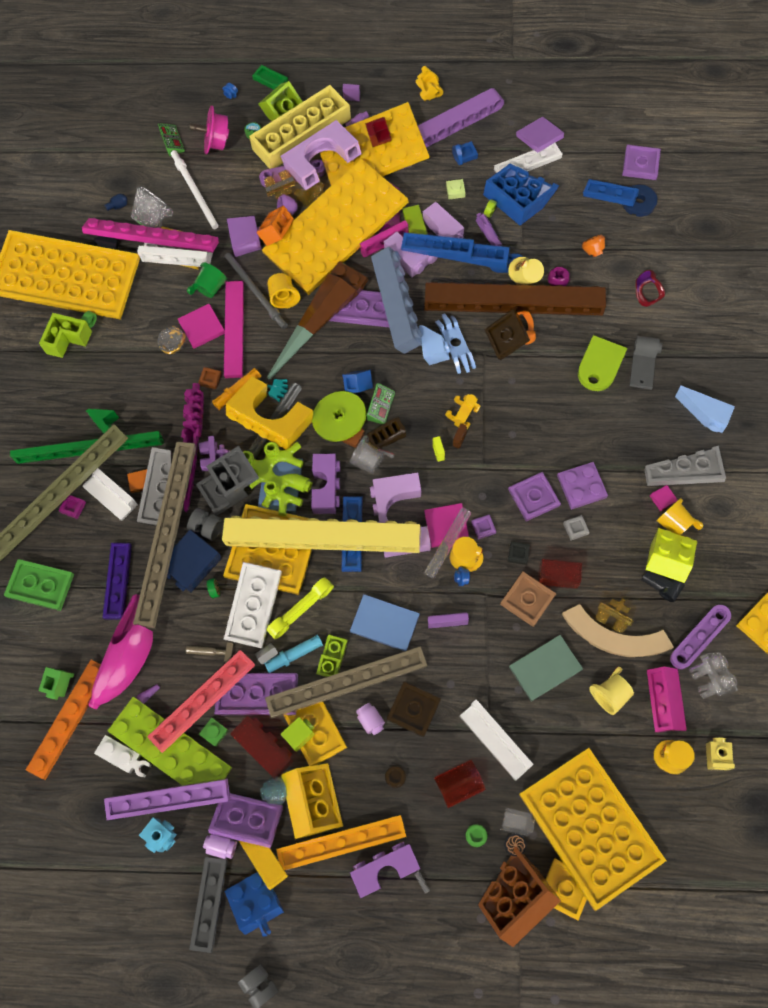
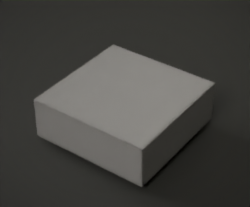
M582 515L563 523L571 541L590 533Z
M270 643L255 653V656L261 664H264L276 656L278 652L273 644Z

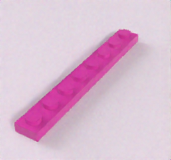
M88 218L82 226L84 234L211 253L214 252L219 243L218 237L119 223L111 220H99L96 218Z

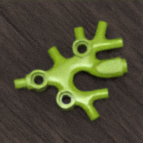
M269 442L264 446L265 458L262 460H256L251 452L243 451L259 477L258 480L248 486L253 489L257 484L264 482L266 497L261 505L268 508L272 501L278 500V515L286 516L287 504L292 503L299 507L303 504V499L286 493L284 491L286 487H291L305 493V491L309 492L313 484L309 478L299 474L291 473L278 476L273 472V467L279 462H287L302 468L304 461L293 456L301 448L298 442L286 450H280L275 442Z

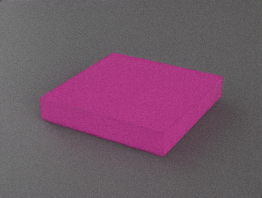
M210 304L178 318V322L193 349L225 334Z
M462 503L424 510L431 548L454 544L461 537H469Z

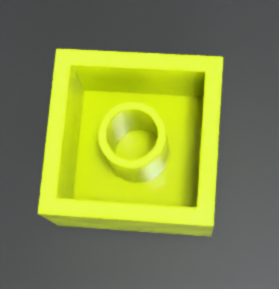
M658 528L650 546L646 570L685 583L693 567L697 541Z

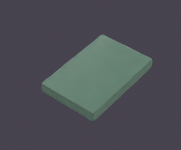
M561 635L509 666L531 702L583 670Z

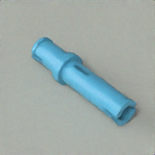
M317 634L285 652H279V655L264 664L269 673L284 665L287 667L290 665V662L322 647V641Z

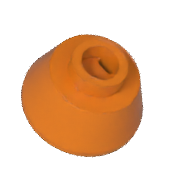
M597 235L584 241L582 249L588 255H593V257L602 254V250L605 249V237Z

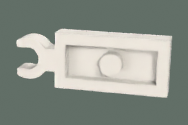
M107 735L104 736L94 753L129 774L135 769V773L140 777L146 776L141 772L142 766L146 765L150 768L152 766L147 761H139L140 754Z

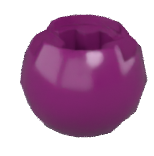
M563 267L551 269L547 277L550 286H567L570 281L568 270Z

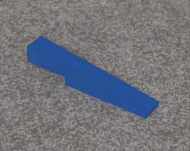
M404 233L401 245L402 251L507 270L509 247L474 244V240Z

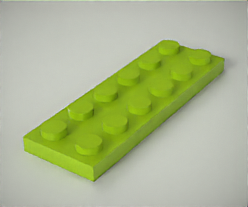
M132 697L108 729L109 733L182 786L225 779L232 769L230 765L185 733L162 753L147 736L165 719L135 697Z

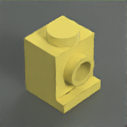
M713 738V742L706 743L707 769L731 770L735 768L731 742H726V738ZM719 749L723 750L724 757L719 755Z

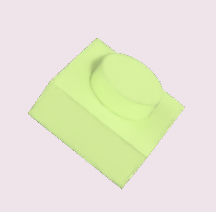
M463 179L446 181L448 199L465 197Z

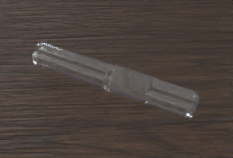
M461 508L426 568L425 574L430 578L436 576L469 519L471 512L466 508Z

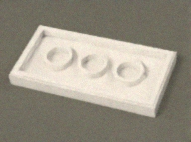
M243 562L224 640L258 648L264 647L267 627L269 626L282 571Z

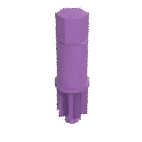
M478 213L476 215V222L488 242L492 246H502L487 216Z

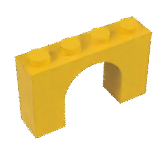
M252 376L226 403V416L242 424L246 429H251L258 433L262 438L275 442L279 447L286 450L294 444L312 423L313 410L297 402L282 418L271 420L259 416L255 409L267 397V384Z

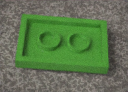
M18 559L4 596L61 611L74 574L69 571Z

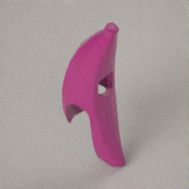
M140 595L132 596L109 643L92 688L91 700L88 703L89 707L97 710L100 705L109 702L121 694L132 683L149 655L153 643V631L138 624H133Z

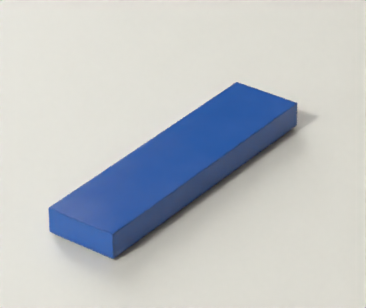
M343 497V522L350 519L362 522V497ZM342 550V572H361L362 551Z

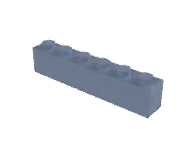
M388 246L371 256L394 347L405 354L422 345V334L416 323L418 319L413 312V301L409 297V286L404 278L405 271L400 264L401 257L397 251Z

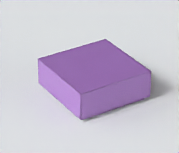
M343 84L344 100L360 101V85Z
M490 515L471 520L478 540L496 534V529Z

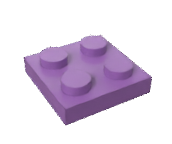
M594 462L557 474L571 510L608 497Z

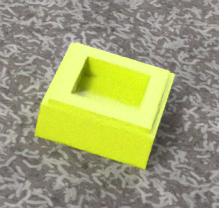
M440 436L434 437L433 449L437 461L440 462L445 460V451Z

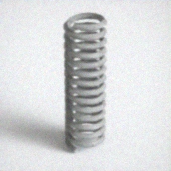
M418 870L414 875L419 880L418 882L424 892L427 893L430 891L429 887Z

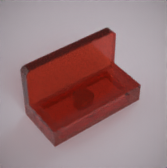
M472 760L434 778L448 808L486 790L481 775Z

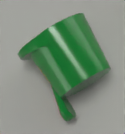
M202 262L200 265L202 269L195 282L187 288V293L192 295L197 290L204 296L212 298L227 281V277L216 267Z

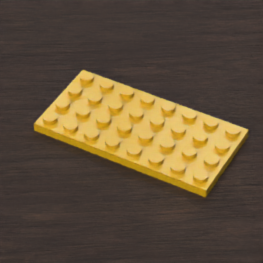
M360 159L293 220L281 240L269 246L266 245L262 252L286 275L291 276L292 280L304 292L310 295L325 280L327 274L331 273L339 261L344 263L360 248V243L371 238L386 222L409 203L408 198Z
M9 230L0 253V297L84 313L91 311L99 316L121 320L140 256L131 252Z

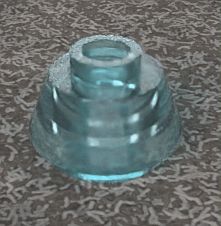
M273 776L261 788V797L268 804L282 805L286 800V786L283 779L278 776Z

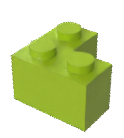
M52 313L39 344L46 354L63 358L69 343L86 347L92 330L85 320Z

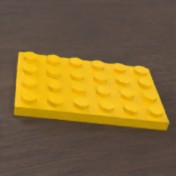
M408 102L344 127L358 141L362 153L349 163L335 151L327 150L320 152L331 185L360 159L383 177L429 158L428 151ZM385 117L392 140L372 147L365 123Z
M590 748L519 794L594 911H597L666 862V859Z

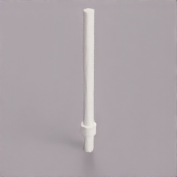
M173 150L171 155L177 170L182 173L211 227L217 229L219 225L186 169V163L180 158L177 151Z

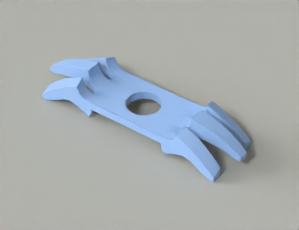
M444 313L442 318L447 329H444V325L439 320L435 321V323L439 327L444 340L450 344V354L457 374L461 373L458 358H460L468 373L470 369L466 355L472 368H476L472 353L467 347L456 318L450 316V321ZM457 338L461 341V344L459 346H452L450 341Z

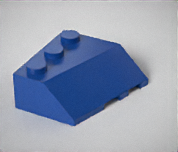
M508 164L486 180L483 195L489 200L496 201L499 209L518 225H522L544 208L559 185L555 183L551 185L544 182L545 179L542 177L535 178L529 175L528 171L513 164Z

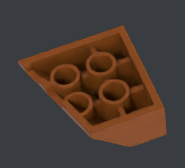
M516 846L513 853L515 852L517 857L510 856L507 863L503 862L500 867L501 873L496 881L491 882L478 904L498 937L512 947L561 901L539 870Z

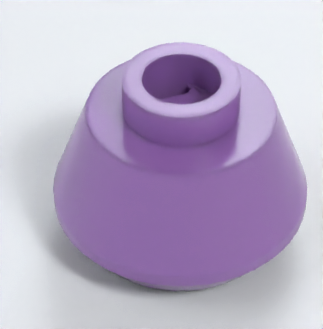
M286 194L278 198L277 208L284 205L291 216L297 212V202Z

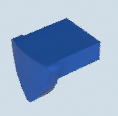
M472 141L452 147V154L458 165L478 158V153Z

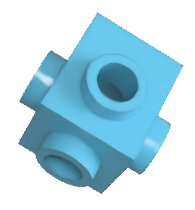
M153 817L139 836L147 842L145 846L155 853L156 851H168L175 843L174 838L177 834L172 831L174 826L168 821L164 820L162 822L158 818Z

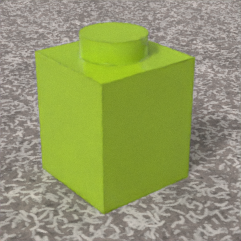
M298 717L281 733V736L297 752L315 735L312 731L314 726L307 719L303 721Z

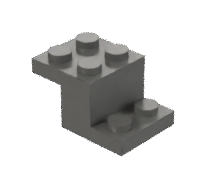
M238 446L207 465L206 467L211 475L196 485L214 515L217 516L246 498L248 495L244 488L258 480L259 477Z

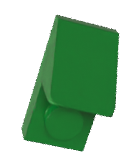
M86 410L103 434L112 427V423L119 419L114 410Z

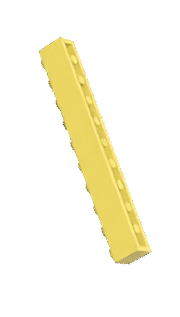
M231 516V518L224 519L222 541L226 546L420 553L421 528L420 524L412 521L398 524L395 521L378 523L374 520L358 522L357 520L350 519L346 520V522H339L336 519L319 521L315 518H309L306 521L298 518L281 520L278 517L262 519L252 516L250 519H244L240 516Z

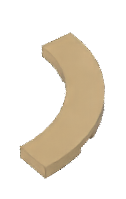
M580 604L562 613L566 622L577 634L591 645L611 654L624 657H645L658 655L674 648L664 630L644 636H629L615 633L595 622Z

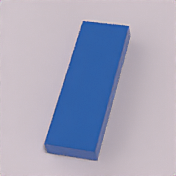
M589 179L583 196L634 206L639 189Z

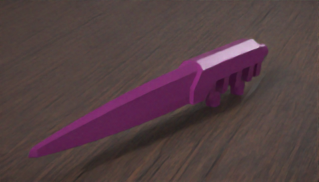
M193 383L192 389H186L184 393V400L187 404L184 405L183 417L186 421L183 422L184 428L181 437L184 443H195L197 446L183 504L186 513L189 511L197 463L198 443L202 435L204 393L200 390L199 383Z

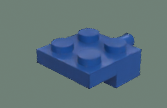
M258 872L225 890L239 930L244 935L258 927L263 937L267 936V933H271L267 922L284 911L277 894L273 889L269 890Z

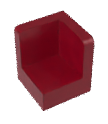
M385 117L365 123L372 147L392 140Z

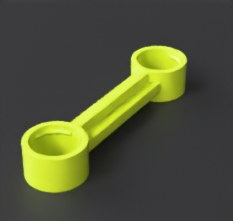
M326 577L320 579L304 598L282 617L275 619L267 627V632L274 639L280 638L295 620L319 599H323L334 588L333 584Z

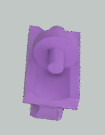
M208 436V441L199 443L201 455L209 454L210 458L200 459L202 471H209L206 467L207 465L230 452L224 448V445H219L218 450L214 436Z

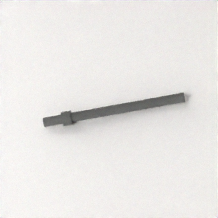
M231 253L225 254L227 261L269 312L271 319L276 321L282 329L287 328L288 324L281 317L279 310L272 306Z

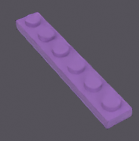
M227 778L107 797L104 799L106 818L107 820L228 802L231 799Z

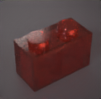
M542 559L539 565L538 582L548 586L578 588L581 583L582 563Z

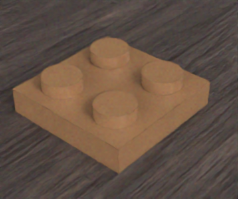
M522 572L500 605L534 627L556 593L525 572Z

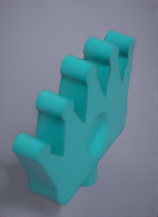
M274 379L273 386L268 384L267 388L271 389L268 393L269 396L280 402L278 397L283 398L284 394L282 393L287 392L284 389L288 388V385L284 384L288 382L287 379Z

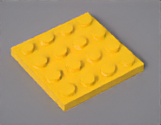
M245 504L242 514L244 519H250L252 516L262 519H269L270 517H278L281 520L298 518L307 521L309 519L286 513V516L278 515L279 511ZM232 546L223 576L224 578L238 581L243 562L282 571L278 590L299 595L312 549Z

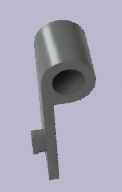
M636 336L629 386L652 390L655 359L657 353H661L663 344L659 338Z

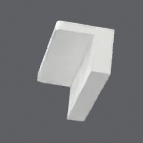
M97 468L92 473L93 476L83 484V487L122 521L138 504Z

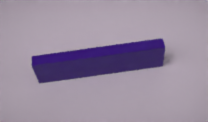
M111 543L103 619L120 620L125 612L132 549L131 543Z

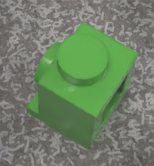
M46 667L39 691L47 693V698L58 700L59 696L65 697L70 677L73 678L74 673Z

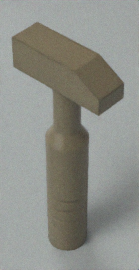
M227 642L226 650L186 646V654L225 655L224 662L227 663L232 658L234 644Z

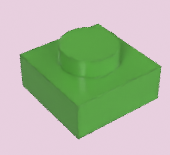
M211 718L199 735L217 747L229 730Z

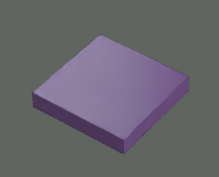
M541 117L517 131L516 137L538 153L564 138V132L544 117Z
M627 145L622 176L656 180L661 149Z
M543 472L508 488L526 522L561 505Z

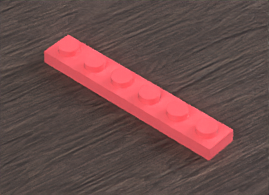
M241 650L238 651L147 736L149 740L163 753L255 666L253 661Z

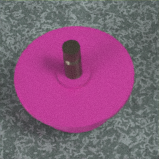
M212 105L209 108L206 126L194 123L189 125V130L205 133V154H208L210 148L223 151L229 135L228 116L216 114Z

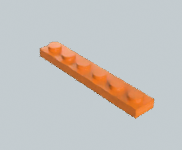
M90 660L27 766L26 771L43 780L47 779L89 707L88 703L91 700L92 688L101 664Z

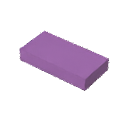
M468 613L429 616L428 629L468 625Z

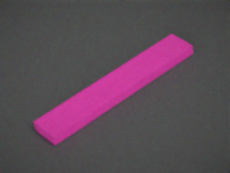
M231 281L226 282L224 377L242 378L244 282Z

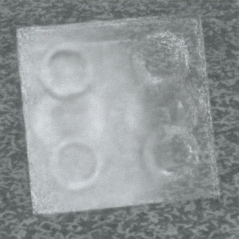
M140 186L137 187L131 218L140 225L161 228L163 219L172 217L173 210L146 188Z
M720 652L707 653L700 656L702 663L689 668L690 673L696 672L692 674L695 680L708 674L712 681L698 687L699 692L708 690L700 694L703 699L714 694L721 696L738 691V682L735 676L730 674L727 668L729 666L728 661Z

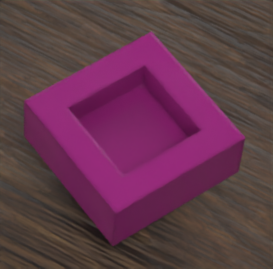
M69 495L63 501L58 511L78 519L86 502Z

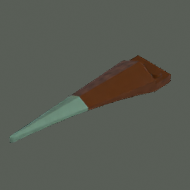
M340 261L337 263L331 273L327 274L267 376L268 380L272 379L323 325L361 292L369 281L366 276Z

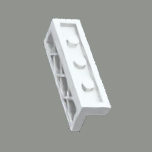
M144 243V246H139L137 251L142 262L201 267L202 262L210 264L213 254L211 252L207 253L151 243Z
M477 700L472 702L471 706L460 715L461 719L515 781L533 765Z

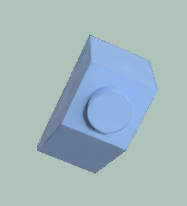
M420 325L423 357L426 362L432 365L449 360V352H451L449 342H446L440 334Z

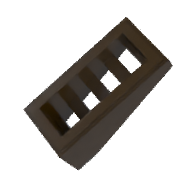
M396 417L366 434L365 438L372 452L378 449L374 448L370 443L381 449L405 438L406 431L399 417ZM388 430H389L390 433H391V436H390V437L388 436V434H387V432H386V431H388ZM379 434H383L385 438L383 441ZM373 437H376L379 442L378 444H375Z

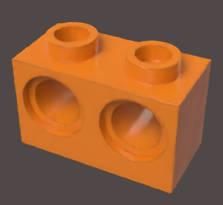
M283 205L267 215L256 233L269 246L283 238L294 218Z

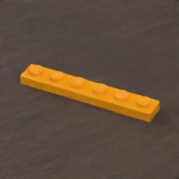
M399 815L276 849L279 863L285 871L405 838L406 833L402 817Z

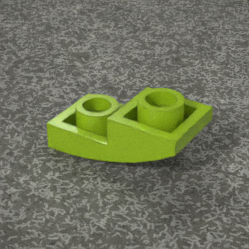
M328 635L316 674L325 677L338 674L348 643L347 639Z

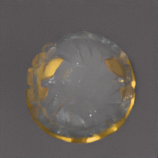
M172 326V328H166L159 334L157 344L164 353L175 354L183 347L186 336L182 330Z

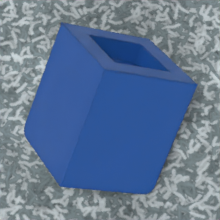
M370 370L354 371L343 375L346 392L356 393L373 388Z

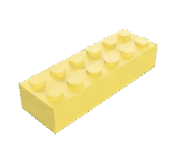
M329 85L250 135L252 150L269 169L276 168L283 164L281 155L335 120L341 125L351 120L350 105Z

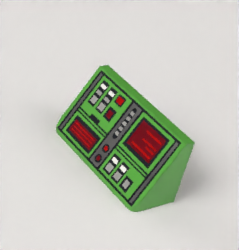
M158 124L169 156H172L171 152L173 150H176L178 154L185 152L176 126Z
M377 383L368 409L367 421L380 424L386 423L395 391Z

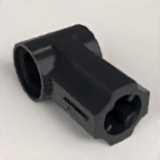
M648 570L641 579L659 591V595L669 602H675L685 587L683 582Z

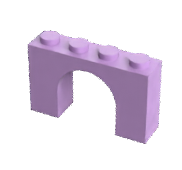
M335 120L281 155V159L285 169L307 190L320 182L316 169L309 163L314 155L322 151L331 150L337 152L349 163L362 153L358 141Z
M434 202L423 211L424 223L437 236L463 239L464 227L437 202ZM395 232L384 241V249L389 246L399 253L401 267L411 277L420 274L426 266L433 264L438 258L402 251L403 237L398 232Z
M418 473L373 479V486L370 487L371 498L376 499V504H373L374 516L378 515V523L388 521L386 516L388 509L395 502L421 497ZM428 526L420 527V552L430 551L431 543ZM384 552L385 557L411 554L407 552Z

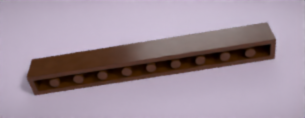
M431 282L425 284V311L508 313L514 309L518 313L520 311H528L530 314L603 316L606 308V287L535 286L526 284L497 285L490 283L460 284L455 282Z

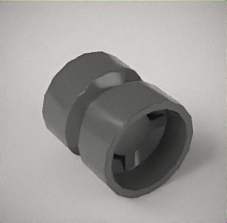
M196 508L188 520L187 529L198 535L201 533L202 537L214 541L221 532L223 519L213 514L209 516V512Z
M262 964L238 982L243 993L249 994L248 1001L253 1008L261 1007L279 992L272 980L268 981V973Z

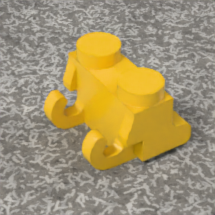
M423 66L421 68L422 73L417 76L416 84L422 89L420 92L421 98L424 101H430L442 96L443 89L439 85L438 76L429 68Z
M465 395L464 401L460 400V396H455L454 401L461 406L456 416H453L450 410L445 415L455 422V426L459 427L460 423L467 425L468 430L470 423L466 422L465 424L466 419L473 408V411L477 413L481 406L476 403L478 399L474 395Z

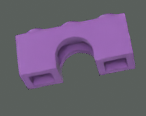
M313 454L312 472L314 479H324L327 481V484L322 489H312L311 508L313 514H336V507H340V497L336 496V489H340V478H337V472H340V460L336 459V454Z
M404 842L392 847L393 852L387 855L383 851L373 856L374 861L366 864L363 861L353 866L354 871L350 872L360 898L381 889L378 873L385 866L394 867L400 878L420 870L410 844L405 846Z

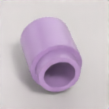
M367 703L356 711L358 714L357 718L367 734L372 733L376 735L384 729L383 725L385 722L375 706Z
M211 834L210 836L207 835L203 848L206 849V854L225 860L227 858L232 859L237 841Z

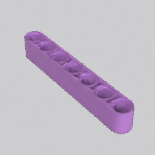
M491 88L418 125L425 146L428 147L498 111L504 105L503 98L494 88Z

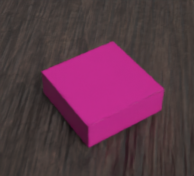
M667 485L650 495L660 512L678 501Z

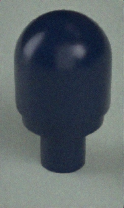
M120 193L111 197L110 202L104 206L107 211L113 208L119 210L127 205L128 199L124 194Z

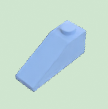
M680 386L675 396L705 427L714 432L723 433L735 407L684 386Z

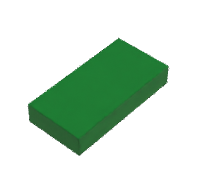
M263 65L252 75L253 80L273 90L280 84L288 82V77Z

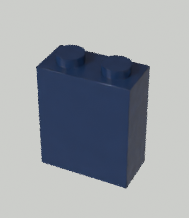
M189 530L173 548L167 579L170 580L172 577L177 581L175 585L180 590L184 591L186 589L192 593L219 563L222 557L215 549Z

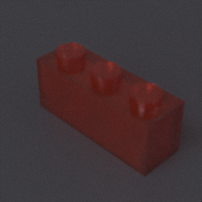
M247 716L230 735L277 780L294 762L290 758L293 754L285 746L280 748L276 744L278 739L270 731L266 734L261 729L264 725L256 717L251 719Z

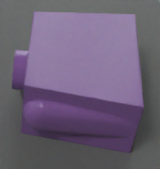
M254 216L227 219L235 257L262 249L260 237L256 233L260 227H257Z

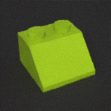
M288 81L280 84L258 104L265 115L271 121H274L303 101Z

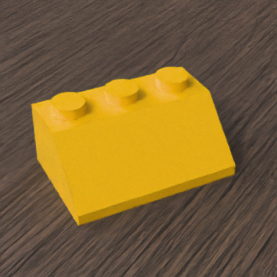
M328 763L296 768L281 775L295 839L343 827Z

